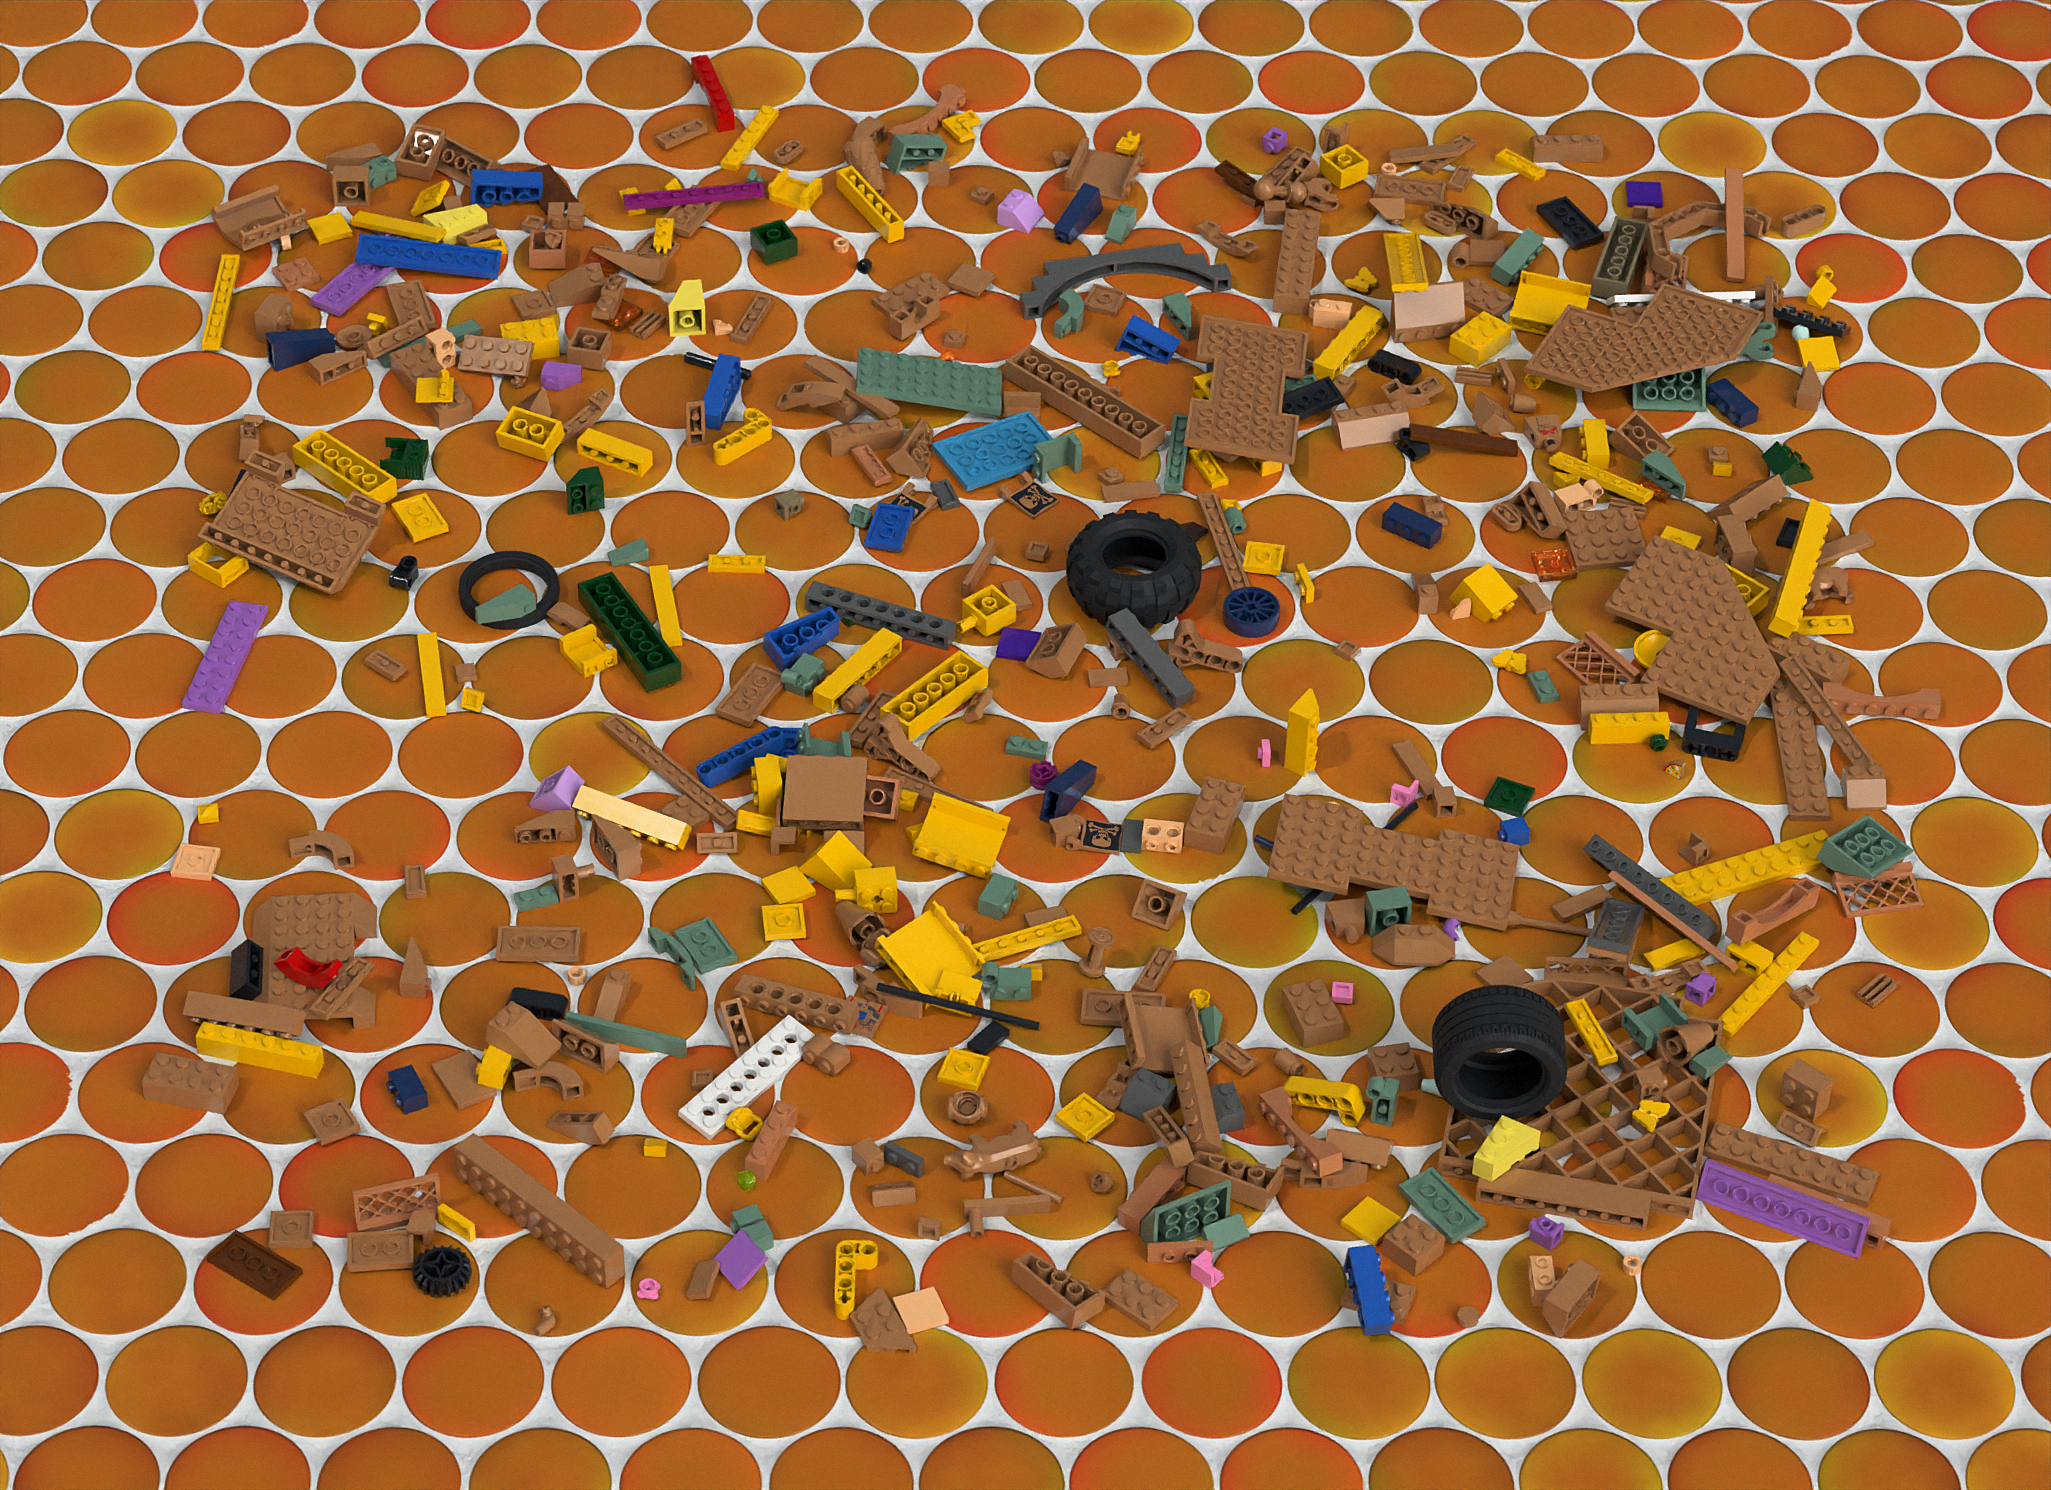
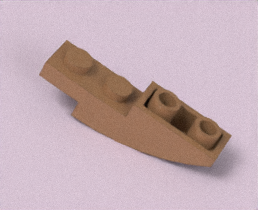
M619 274L609 276L601 289V297L592 310V318L604 320L615 318L625 292L627 277H622Z
M807 381L791 384L789 391L781 393L776 407L782 411L806 405L807 403L812 408L840 401L846 387L843 384L825 381Z
M861 964L853 967V982L861 987L862 998L888 1006L887 1012L907 1018H922L921 1001L876 991L878 982L886 984V982L882 979L880 980ZM894 981L889 984L891 986L905 989L903 986L898 985Z
M1282 1158L1280 1167L1284 1168L1283 1179L1300 1182L1299 1188L1311 1190L1341 1189L1365 1183L1368 1165L1342 1161V1170L1319 1177L1314 1170L1310 1169L1308 1163L1304 1161Z

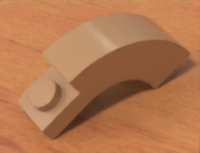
M1436 374L1411 386L1401 384L1398 378L1381 386L1391 402L1403 401L1406 409L1430 404L1428 398L1444 390Z
M310 830L307 837L289 839L291 859L322 856L333 863L335 870L355 867L351 845L343 837L335 833L323 830Z
M546 1061L538 1070L532 1067L513 1072V1084L516 1093L545 1087L557 1091L563 1101L584 1097L582 1079L572 1068L562 1063Z

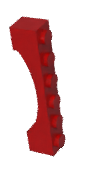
M708 55L691 57L692 76L696 84L700 83L706 94L718 133L735 130L734 111Z

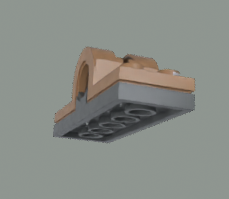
M1606 898L1588 937L1586 953H1589L1588 958H1608L1615 962L1628 960L1629 969L1646 906Z

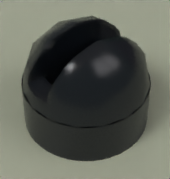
M867 258L861 259L857 263V269L862 274L868 273L872 268V262Z

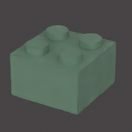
M1405 886L1366 892L1365 926L1370 938L1394 924L1410 925L1412 901Z

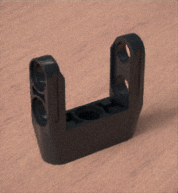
M1690 705L1684 728L1682 750L1691 755L1728 762L1735 761L1742 748L1746 726L1736 722L1733 736L1696 729L1699 708Z

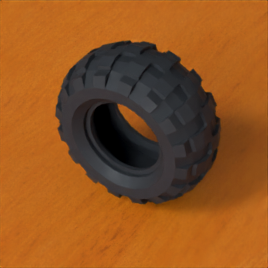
M1125 510V513L1122 514L1111 512L1103 515V519L1100 521L1092 520L1075 537L1068 550V557L1066 559L1067 585L1072 597L1075 598L1076 603L1086 615L1095 616L1097 622L1104 625L1107 624L1109 616L1125 608H1128L1136 616L1138 622L1146 629L1154 628V625L1157 623L1167 624L1175 620L1178 614H1183L1193 602L1201 583V556L1188 531L1182 529L1179 523L1173 519H1163L1159 513L1150 511L1147 514L1137 513V510ZM1138 564L1152 567L1156 571L1143 575H1128L1115 572L1112 568L1119 565Z

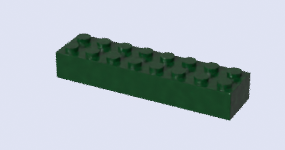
M613 572L578 583V601L613 648L617 650L619 656L646 692L682 680L681 662Z

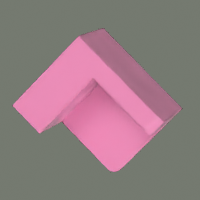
M1415 779L1410 788L1394 783L1391 788L1390 802L1406 808L1418 795L1419 781Z
M1204 1250L1191 1262V1277L1210 1290L1224 1278V1274L1212 1266V1253Z

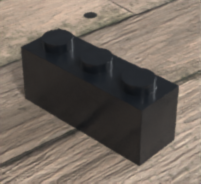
M246 939L231 951L229 997L252 1001L262 993L264 948L249 939Z

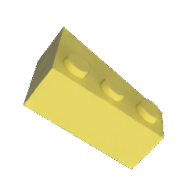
M477 204L423 215V224L446 228L447 234L438 242L455 245L459 243L457 235L485 223L487 224V212Z
M1502 1115L1474 1156L1472 1174L1490 1182L1494 1181L1508 1171L1515 1162L1522 1161L1529 1152L1539 1149L1541 1131Z

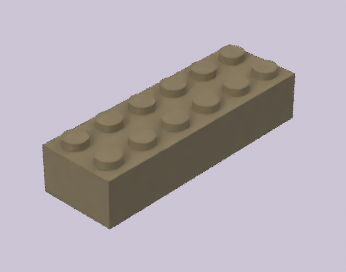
M1615 216L1593 276L1591 295L1610 298L1614 295H1628L1646 245L1645 239L1649 222Z

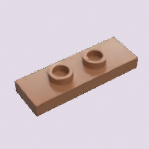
M868 444L851 449V455L875 487L892 482V476Z
M1213 1240L1147 1243V1263L1192 1262L1204 1250L1212 1253L1213 1257Z

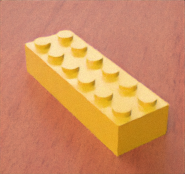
M318 429L292 446L295 464L346 498L350 496L352 491H356L385 504L397 496L395 477L322 429Z
M959 650L880 708V719L887 712L894 713L900 721L899 725L906 738L912 742L973 697L975 693L988 686V667Z

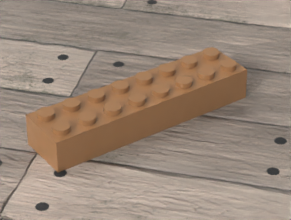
M1286 209L1274 289L1273 312L1308 315L1320 232L1321 212Z

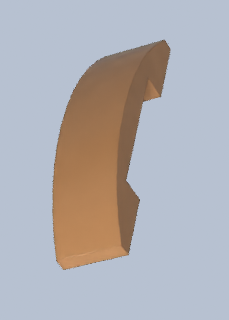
M1209 219L1196 226V230L1203 238L1228 254L1246 256L1260 248L1259 244L1247 238L1240 241L1222 232L1221 225Z
M603 387L594 392L588 398L590 403L566 424L562 422L565 436L560 444L580 436L595 424L607 410L614 396Z
M1698 958L1681 963L1679 970L1649 978L1647 974L1628 979V983L1632 988L1672 994L1686 989L1688 981L1691 982L1693 978H1697L1702 972L1709 974L1710 971Z

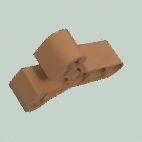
M1183 619L1178 623L1174 631V642L1169 641L1164 651L1178 668L1200 664L1229 673H1238L1243 667V657L1240 649L1203 639L1195 629V623L1190 619Z
M887 712L874 724L871 731L873 735L864 746L865 754L873 760L877 758L892 760L908 774L931 782L941 771L939 764L910 742L899 725L898 717L892 712Z

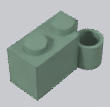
M803 653L790 669L786 668L781 675V683L785 684V690L806 697L810 691L814 690L819 680H822L825 676L824 660Z
M986 962L982 965V982L990 985L989 1000H1031V968L998 967L994 962Z
M1372 1076L1369 1079L1365 1094L1373 1100L1371 1123L1392 1127L1397 1110L1400 1080L1392 1078L1383 1079L1379 1076Z

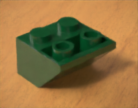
M1776 441L1761 456L1775 475L1779 474L1783 483L1788 486L1810 481L1814 478L1809 472L1811 468L1801 461L1803 459L1797 451L1793 452L1787 444L1782 445Z
M598 466L579 469L566 484L568 515L605 508L604 481Z

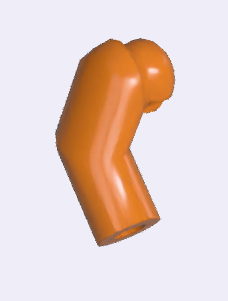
M945 351L936 359L952 362L955 359V355L951 351Z

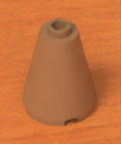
M848 900L840 902L835 909V915L851 945L856 949L861 948L863 942L870 934L878 931L881 927H886L884 919L878 913Z
M1705 1022L1666 1026L1658 1033L1660 1036L1659 1041H1657V1048L1666 1063L1670 1062L1674 1064V1067L1683 1066L1713 1040L1714 1032L1711 1026Z

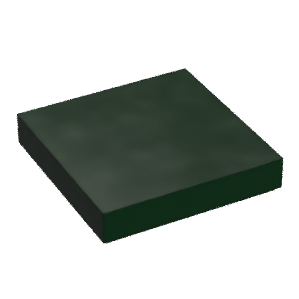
M1498 776L1486 796L1483 806L1515 817H1521L1535 793V788Z

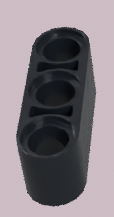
M1383 349L1377 350L1367 362L1371 371L1390 379L1398 378L1399 382L1405 385H1411L1422 373L1420 365L1416 362Z
M516 987L511 990L506 1003L507 1006L513 1001L528 1009L537 1019L552 1021L553 1019L564 1018L569 1000L561 994Z

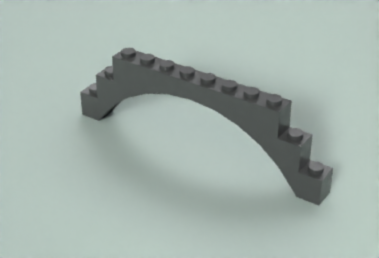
M1181 243L1044 262L1043 276L1032 277L1031 291L1020 293L1019 307L1024 320L1042 318L1051 304L1069 288L1073 289L1094 279L1112 275L1143 273L1176 277L1195 283L1212 292L1231 290L1232 275L1226 263L1209 266L1203 253L1186 255Z

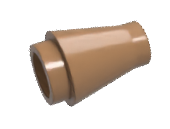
M1122 693L1114 696L1111 708L1112 715L1119 720L1125 719L1130 714V707L1125 695Z

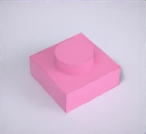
M1261 739V747L1257 748V758L1261 759L1262 767H1270L1271 749L1269 739Z
M1333 982V1002L1352 1004L1353 983Z

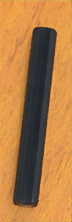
M687 352L684 356L685 362L714 370L717 361L691 352ZM741 367V379L749 380L752 375L751 370Z

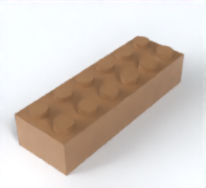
M422 342L389 353L391 372L415 401L417 378H439V372L444 369ZM455 381L453 402L418 403L440 431L473 419L472 401Z

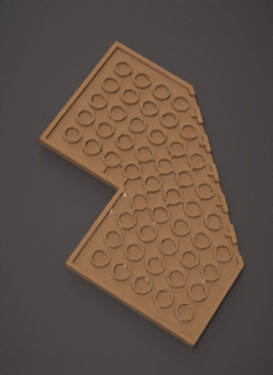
M1666 283L1661 285L1635 324L1568 304L1526 364L1524 372L1593 393L1737 359L1763 319L1764 312Z
M1654 535L1605 604L1604 611L1671 636L1642 677L1640 684L1656 683L1659 693L1747 726L1780 677V670L1724 560Z

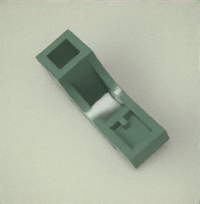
M1069 288L1059 296L1058 311L1064 313V315L1054 323V337L1061 339L1070 331L1077 333L1083 325L1084 302L1076 291Z

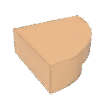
M713 320L715 336L733 333V328L730 324L722 323V320Z
M1469 598L1461 600V604L1451 610L1450 617L1452 620L1470 616L1471 601Z

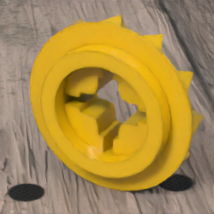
M221 491L213 492L202 499V502L199 503V510L205 515L217 513L223 508L228 498Z

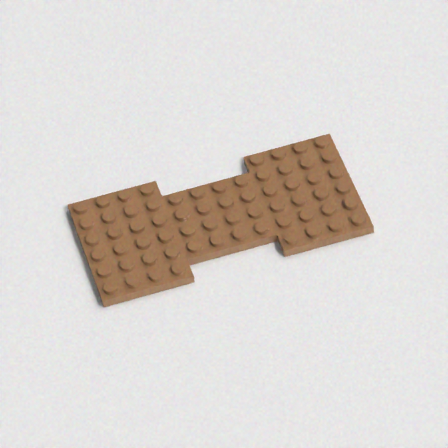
M1202 314L1196 361L1213 364L1209 400L1194 397L1190 399L1184 446L1294 465L1299 416L1281 413L1285 377L1293 379H1303L1309 332Z
M1284 794L1267 878L1341 895L1347 894L1349 882L1377 889L1405 886L1409 896L1428 900L1427 914L1449 919L1454 918L1458 921L1506 931L1520 845L1441 828L1439 841L1361 824L1363 810L1297 795Z

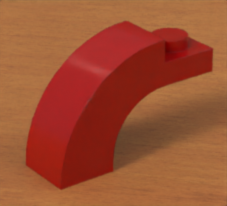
M298 946L284 950L274 962V965L288 978L298 984L314 989L324 988L329 981L338 976V971L343 966L339 959L328 962L314 961L307 957Z

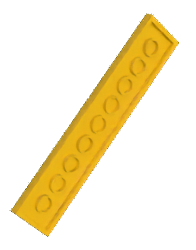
M1419 232L1384 234V245L1392 291L1401 294L1406 293V291L1414 290V292L1420 293L1428 290V279Z
M1820 830L1659 880L1694 906L1825 867L1816 857L1825 841L1830 837L1824 830Z

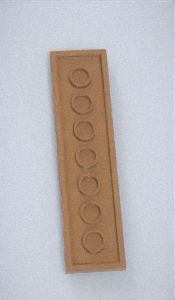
M1718 1121L1715 1122L1703 1150V1156L1762 1175L1770 1176V1174L1826 1195L1867 1207L1880 1174V1172Z

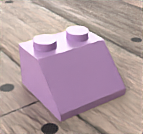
M1015 188L997 208V224L1029 234L1044 216V211L1029 193Z
M568 765L543 779L529 806L546 812L569 810L572 808L573 801L585 781Z

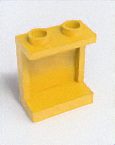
M784 168L781 173L777 174L773 182H770L768 185L769 200L806 212L822 194V179L816 177L811 183L789 177L788 169Z
M592 623L559 638L560 653L584 678L618 663L617 650L615 648L609 649L597 637L596 627Z

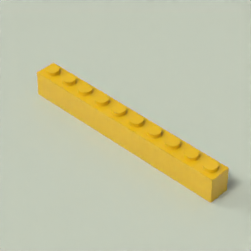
M1812 498L1803 511L1767 628L1786 638H1789L1792 632L1796 633L1800 625L1798 621L1803 615L1804 610L1802 609L1807 602L1805 597L1811 589L1809 585L1814 578L1812 573L1817 568L1818 563L1816 561H1818L1822 552L1819 549L1822 548L1825 542L1823 538L1829 529L1826 526L1829 525L1832 516H1830L1832 508Z

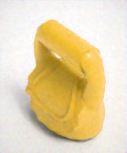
M738 1106L728 1116L725 1125L730 1130L735 1131L740 1138L753 1141L760 1133L764 1122L760 1117L754 1115L749 1108ZM753 1122L758 1123L747 1135L744 1133Z

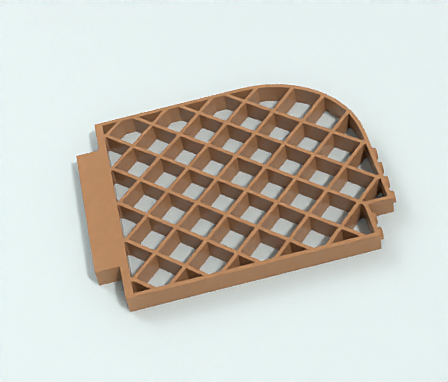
M1567 978L1544 979L1518 985L1517 987L1528 989L1542 997L1550 996L1559 1005L1556 1009L1562 1021L1570 1018L1564 1009L1565 1003L1584 999L1589 1008L1600 1004L1610 1015L1597 1022L1618 1055V1061L1598 1066L1593 1057L1588 1058L1578 1048L1585 1044L1578 1031L1567 1036L1565 1035L1566 1057L1575 1065L1567 1069L1566 1082L1560 1092V1095L1568 1103L1553 1111L1546 1106L1535 1112L1538 1118L1524 1124L1541 1131V1133L1550 1129L1560 1139V1142L1546 1149L1539 1143V1149L1529 1152L1530 1157L1516 1164L1514 1163L1508 1171L1492 1182L1472 1174L1474 1156L1488 1137V1134L1482 1128L1495 1121L1469 1116L1450 1105L1437 1172L1445 1177L1478 1182L1476 1202L1646 1231L1649 1212L1692 1220L1716 1072L1706 1080L1697 1074L1692 1076L1683 1066L1674 1067V1064L1666 1063L1659 1054L1657 1046L1647 1050L1655 1061L1640 1067L1630 1055L1643 1050L1642 1047L1633 1038L1617 1044L1607 1034L1622 1026L1621 1019L1624 1009L1630 1007L1636 1015L1659 1005L1661 993ZM1666 994L1669 999L1674 1001L1679 1010L1683 1012L1685 997ZM1621 1004H1627L1630 1006L1624 1008ZM1686 1015L1688 1018L1687 1024L1705 1022L1711 1026L1714 1032L1713 1040L1696 1055L1716 1045L1720 1048L1724 1021ZM1506 1048L1489 1049L1483 1052L1498 1053ZM1616 1063L1626 1075L1611 1082L1600 1070ZM1659 1067L1662 1074L1667 1072L1678 1084L1662 1091L1660 1094L1649 1095V1098L1645 1099L1652 1100L1654 1103L1670 1104L1667 1116L1671 1122L1650 1132L1632 1118L1633 1111L1639 1110L1640 1102L1633 1105L1623 1093L1634 1088L1633 1079L1635 1071ZM1586 1077L1597 1089L1581 1096L1571 1084ZM1690 1095L1701 1107L1686 1114L1675 1102ZM1609 1100L1619 1113L1604 1120L1594 1107ZM1580 1115L1591 1127L1574 1134L1564 1122ZM1703 1123L1702 1130L1697 1125ZM1632 1124L1643 1136L1627 1143L1616 1131ZM1684 1133L1695 1145L1679 1152L1668 1140ZM1469 1135L1479 1147L1462 1154L1452 1142ZM1602 1138L1613 1151L1597 1158L1587 1145ZM1654 1147L1666 1160L1650 1167L1639 1154ZM1573 1153L1583 1166L1567 1173L1556 1160ZM1625 1162L1636 1175L1620 1182L1609 1169ZM1543 1168L1547 1173L1537 1172L1536 1170ZM1678 1171L1689 1184L1673 1191L1662 1178ZM1596 1177L1600 1182L1589 1181V1179ZM1648 1186L1652 1191H1646V1190H1640V1189H1642V1188Z

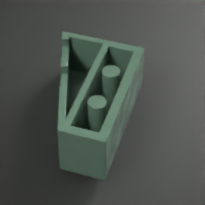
M938 134L894 135L885 165L894 175L900 174V171L905 169L910 171L915 166L921 164L923 166L928 165L929 161L943 160L948 145Z

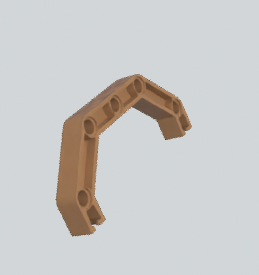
M1694 201L1650 222L1645 241L1651 269L1669 280L1675 278L1674 274L1680 276L1685 259L1671 252L1669 241L1701 225L1725 228V204ZM1744 206V231L1757 238L1761 237V232L1767 234L1772 218L1753 207Z

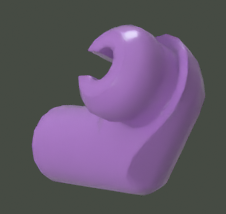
M1447 918L1443 926V932L1452 938L1454 942H1457L1459 936L1454 929L1458 928L1457 924L1460 925L1461 921Z

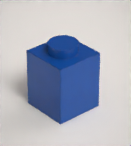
M1523 816L1500 821L1497 836L1499 841L1522 846L1529 844L1530 828Z

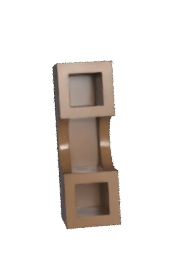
M927 292L914 300V308L911 313L903 308L889 315V333L902 341L940 317V300Z

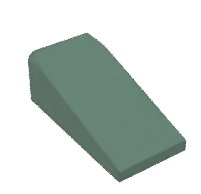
M644 538L607 552L612 567L649 560V550Z
M1213 1005L1198 1011L1199 1023L1202 1024L1203 1039L1206 1041V1049L1217 1045L1223 1016Z
M1716 1045L1690 1059L1689 1069L1706 1080L1730 1061L1732 1056Z

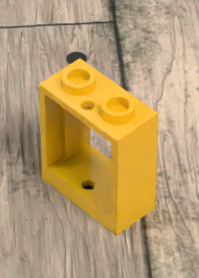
M204 542L188 555L189 570L221 588L226 587L249 569L248 559L208 542ZM214 555H218L228 561L218 570L205 563Z

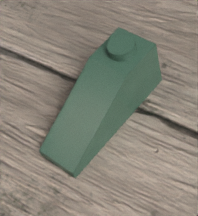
M1181 291L1163 297L1162 312L1188 342L1191 341V301Z
M1656 450L1642 459L1641 475L1680 500L1685 498L1686 483L1669 457Z
M521 583L475 608L476 623L483 624L521 618L536 610V596Z

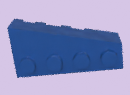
M472 169L469 203L470 205L477 204L478 206L491 207L492 204L502 203L506 205L511 201H518L520 203L541 200L543 191L542 172Z
M719 353L707 390L702 399L704 400L705 428L720 431L741 387L740 357Z
M831 606L764 633L763 649L780 672L783 673L786 668L790 669L803 653L810 655L837 636L840 629V618Z
M1374 1244L1348 1248L1343 1266L1344 1272L1348 1273L1349 1279L1347 1282L1349 1288H1353L1352 1299L1354 1305H1359L1360 1307L1357 1308V1315L1364 1336L1390 1333L1391 1326L1395 1323L1393 1311H1389L1388 1307L1390 1304L1389 1293L1384 1290L1385 1275L1384 1272H1380L1379 1268L1381 1264L1380 1254L1375 1251Z

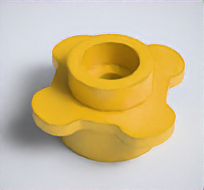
M1109 360L1101 366V369L1104 371L1103 375L1106 377L1119 376L1121 374L1116 361Z

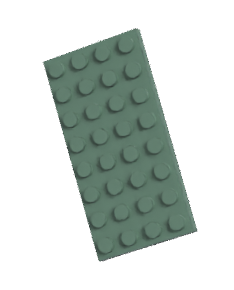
M859 347L857 352L856 393L1000 416L1002 411V370L993 367L986 368L960 362H948L942 359H929L923 356L917 357L905 353L898 354L886 350L879 351L867 347Z

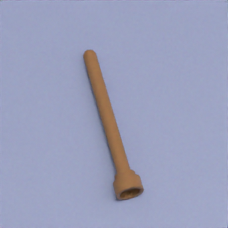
M1509 910L1507 925L1509 927L1515 928V926L1521 924L1588 937L1592 930L1522 917L1521 914H1517V911Z

